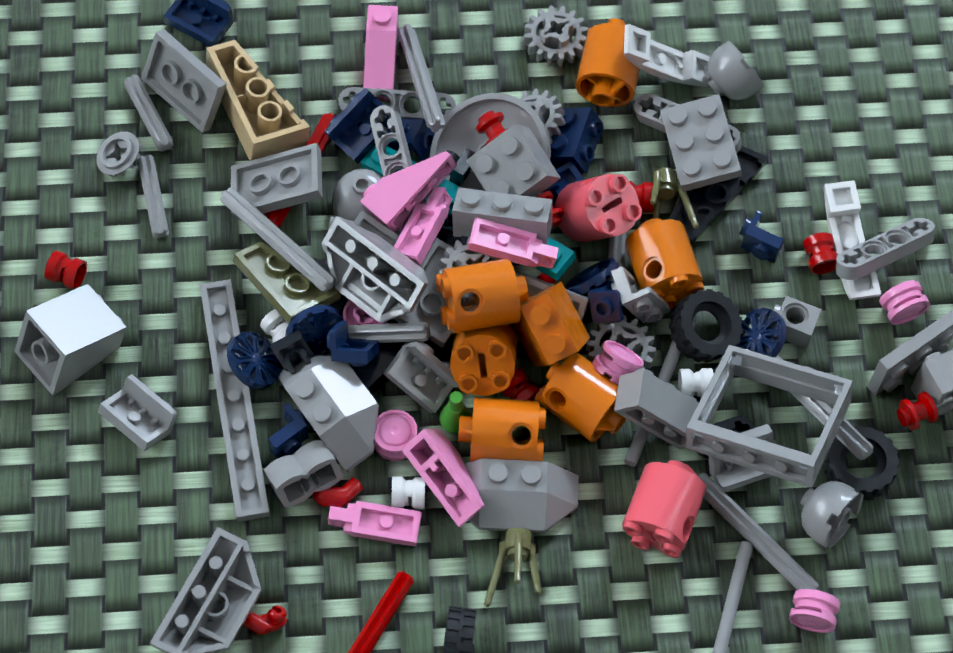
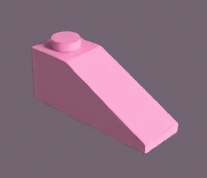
M368 5L363 88L394 90L398 6ZM380 96L377 98L379 101H390V99L385 96Z
M447 151L381 178L376 184H372L366 189L360 202L368 213L395 233L411 216L415 206L422 204L431 194L434 187H438L457 165L451 154Z
M423 429L401 449L458 527H462L485 506L460 453L442 429Z

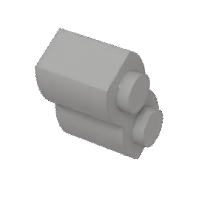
M322 440L307 443L299 448L294 455L280 457L264 469L272 489L284 507H291L305 501L313 492L326 490L338 483L343 477L335 457Z

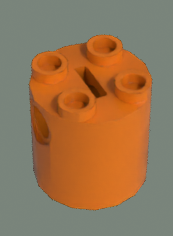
M617 18L609 19L608 23L595 25L588 29L575 84L577 92L584 99L601 107H619L631 102L635 95L640 69L629 62L624 55L626 24L623 20Z
M650 219L643 222L626 238L625 249L639 290L651 287L669 304L670 309L674 308L679 303V300L698 290L704 291L701 272L685 227L680 221L673 219Z
M509 259L446 268L442 270V274L435 275L438 294L443 293L445 305L440 306L441 321L443 326L447 325L448 330H452L453 333L517 323L520 321L521 316L520 302H526L529 299L526 279L524 276L516 277ZM469 292L468 300L461 304L462 296Z
M506 324L455 333L450 370L454 381L462 392L489 396L509 387L510 381L514 376L517 339L513 328Z
M578 352L566 357L562 365L559 362H555L546 374L549 382L535 396V401H539L540 405L590 442L598 440L606 431L612 434L617 433L627 420L614 411L618 384L610 381L611 377L604 374L602 376L594 369L592 362Z
M474 397L473 417L460 416L458 442L471 443L470 462L481 458L543 461L544 443L543 439H538V429H545V407H540L539 401ZM518 426H525L530 430V434L526 439L518 440L513 437L512 431Z

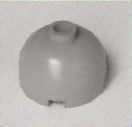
M730 41L720 45L711 54L707 64V72L711 80L707 84L715 95L723 94L728 99L734 101L746 100L758 93L764 85L752 66L749 67L742 53Z
M356 169L345 174L337 182L332 196L335 216L354 221L360 211L363 210L373 217L367 212L360 201L363 199L366 189L372 184H376L383 176L369 169Z
M839 481L823 483L815 490L812 488L808 489L800 502L804 506L801 513L804 530L813 540L825 548L827 546L829 548L833 547L850 528L851 525L847 522L851 514L853 513L857 516L863 502V494Z

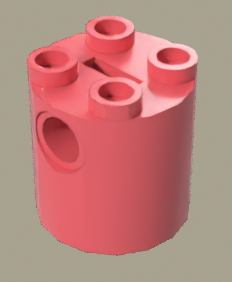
M608 173L568 184L560 191L555 202V208H562L564 211L563 216L560 218L562 222L558 225L565 236L577 242L585 243L625 234L642 215V208L639 205L636 190L623 174L615 175Z
M670 460L668 463L651 462L644 467L622 523L623 530L632 537L630 543L633 546L642 550H649L651 546L661 550L667 556L673 558L680 557L681 551L685 549L707 491L705 483L691 467L675 460Z

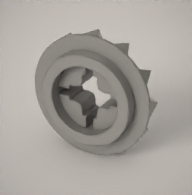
M130 132L115 133L100 146L96 158L97 166L102 173L112 178L118 174L125 176L128 168L135 169L133 163L141 159L139 151L143 147L134 134ZM121 150H123L125 153L121 154V159L118 161L117 158L120 156Z

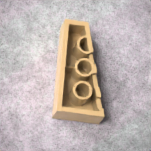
M232 40L208 47L206 51V66L227 83L221 102L249 161L306 146L310 126L304 119L301 120L295 114L294 107L288 100L284 101L276 92L275 85L269 78H264L258 71L256 63L237 41Z

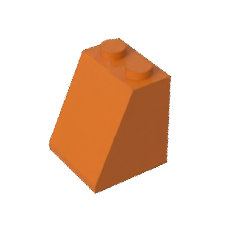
M562 282L529 297L526 302H520V321L512 323L534 367L548 366L578 352L590 339Z

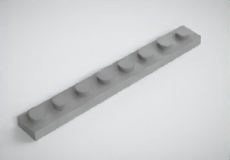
M231 279L200 284L237 522L270 517L249 387L235 376L227 359L229 342L240 334Z

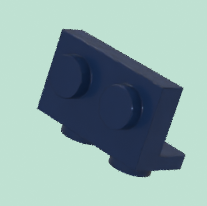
M175 0L163 16L164 23L209 47L217 45L233 25L232 9L225 0Z
M367 88L353 96L349 105L340 115L335 116L330 121L328 128L325 130V134L357 164L376 145L370 117L375 108L384 105ZM385 115L384 121L381 122V124L387 128V131H389L387 120L391 117Z
M592 107L563 108L565 115L562 117L565 120V125L558 126L561 131L560 135L553 134L551 136L553 143L551 144L550 162L552 164H566L572 161L580 173H587L594 159L599 138L603 133V122Z

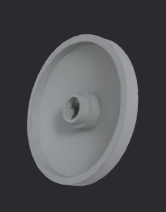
M501 93L477 95L454 107L444 118V128L435 132L430 150V157L447 150L461 157L466 148L475 153L486 146L489 140L486 133L478 134L475 128L479 123L478 119L486 112L494 111V113L502 112L505 118L501 123L504 129H508L513 124L529 127L549 160L551 156L549 134L538 114L522 100ZM472 170L461 188L485 191Z

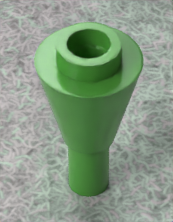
M454 391L450 394L448 404L441 411L439 421L446 431L459 433L460 416H471L463 403L462 394Z

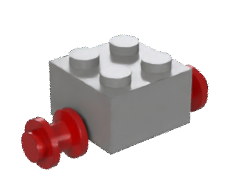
M489 111L479 117V123L475 129L478 134L486 133L489 140L486 146L466 161L484 190L553 199L554 195L551 191H543L561 178L530 128L513 124L508 129H504L501 124L505 118L502 112L494 113V111ZM552 206L551 230L562 222L560 219L564 214L562 208H554Z
M953 347L946 353L934 352L924 358L923 364L916 373V378L911 386L917 401L911 403L908 399L901 400L899 402V409L896 411L898 420L903 427H908L911 431L917 430L920 427L921 420L926 419L929 423H934L938 420V416L953 410Z

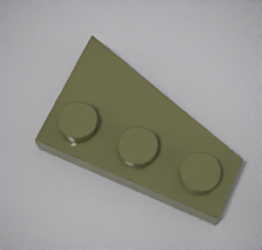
M260 241L234 254V264L288 324L298 313L309 307L330 305L341 298V292L335 289V286L327 292L320 291L277 251Z

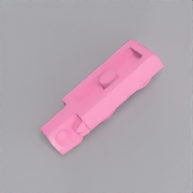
M435 186L427 202L415 206L394 245L397 250L419 266L423 263L448 216L452 198L447 193L446 188Z
M477 217L473 222L467 250L500 259H509L511 262L525 266L553 268L559 248L542 244L543 241L537 238L536 233Z
M357 501L356 504L348 503L347 509L330 506L328 525L344 528L343 533L351 534L354 537L416 547L422 512Z

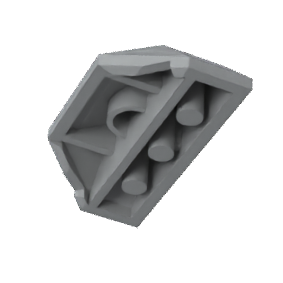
M336 216L321 243L324 252L327 254L330 273L335 278V289L381 323L413 312L428 285L424 269L380 236L342 217Z
M314 356L311 358V364L306 365L303 360L294 366L296 373L291 374L289 370H284L280 373L279 379L318 436L348 473L374 453V438L379 405L348 362H334L331 360V356Z
M481 458L465 464L485 505L468 520L478 530L507 531L511 528H524L535 533H545L578 508L579 475L550 462Z
M217 527L152 638L151 646L165 653H216L229 650L262 592L246 540Z

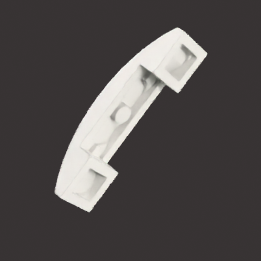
M631 24L625 25L624 55L634 66L669 81L709 87L707 84L711 80L707 72L709 56L695 50L683 53L651 40V33Z
M855 180L825 184L824 199L828 228L835 241L834 252L839 255L841 252L865 242L859 217L861 205ZM876 271L856 280L841 278L849 300L881 296Z

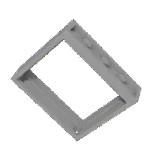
M729 345L686 427V449L812 488L851 403L853 381L807 366L797 365L776 357ZM734 375L834 405L812 455L710 424Z

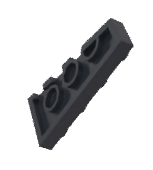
M741 146L737 157L742 176L686 191L699 227L697 229L693 228L681 196L668 219L680 221L684 225L692 245L767 164L769 157Z

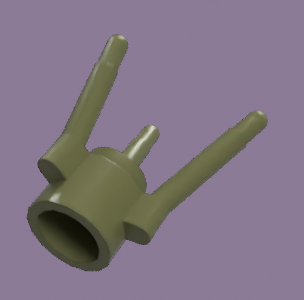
M660 168L654 171L650 204L654 205L652 219H659L661 200H670L679 191L692 226L697 229L699 224L686 191L682 192L677 172L671 168Z
M508 529L505 533V541L499 543L498 558L484 601L486 607H489L506 555H508L507 558L514 561V582L516 584L521 582L522 561L527 560L528 556L535 593L537 595L541 594L536 561V545L531 543L532 533L528 529Z

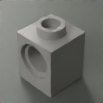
M786 296L782 306L775 305L773 311L779 313L785 321V341L807 349L822 309ZM787 319H796L800 324H792Z

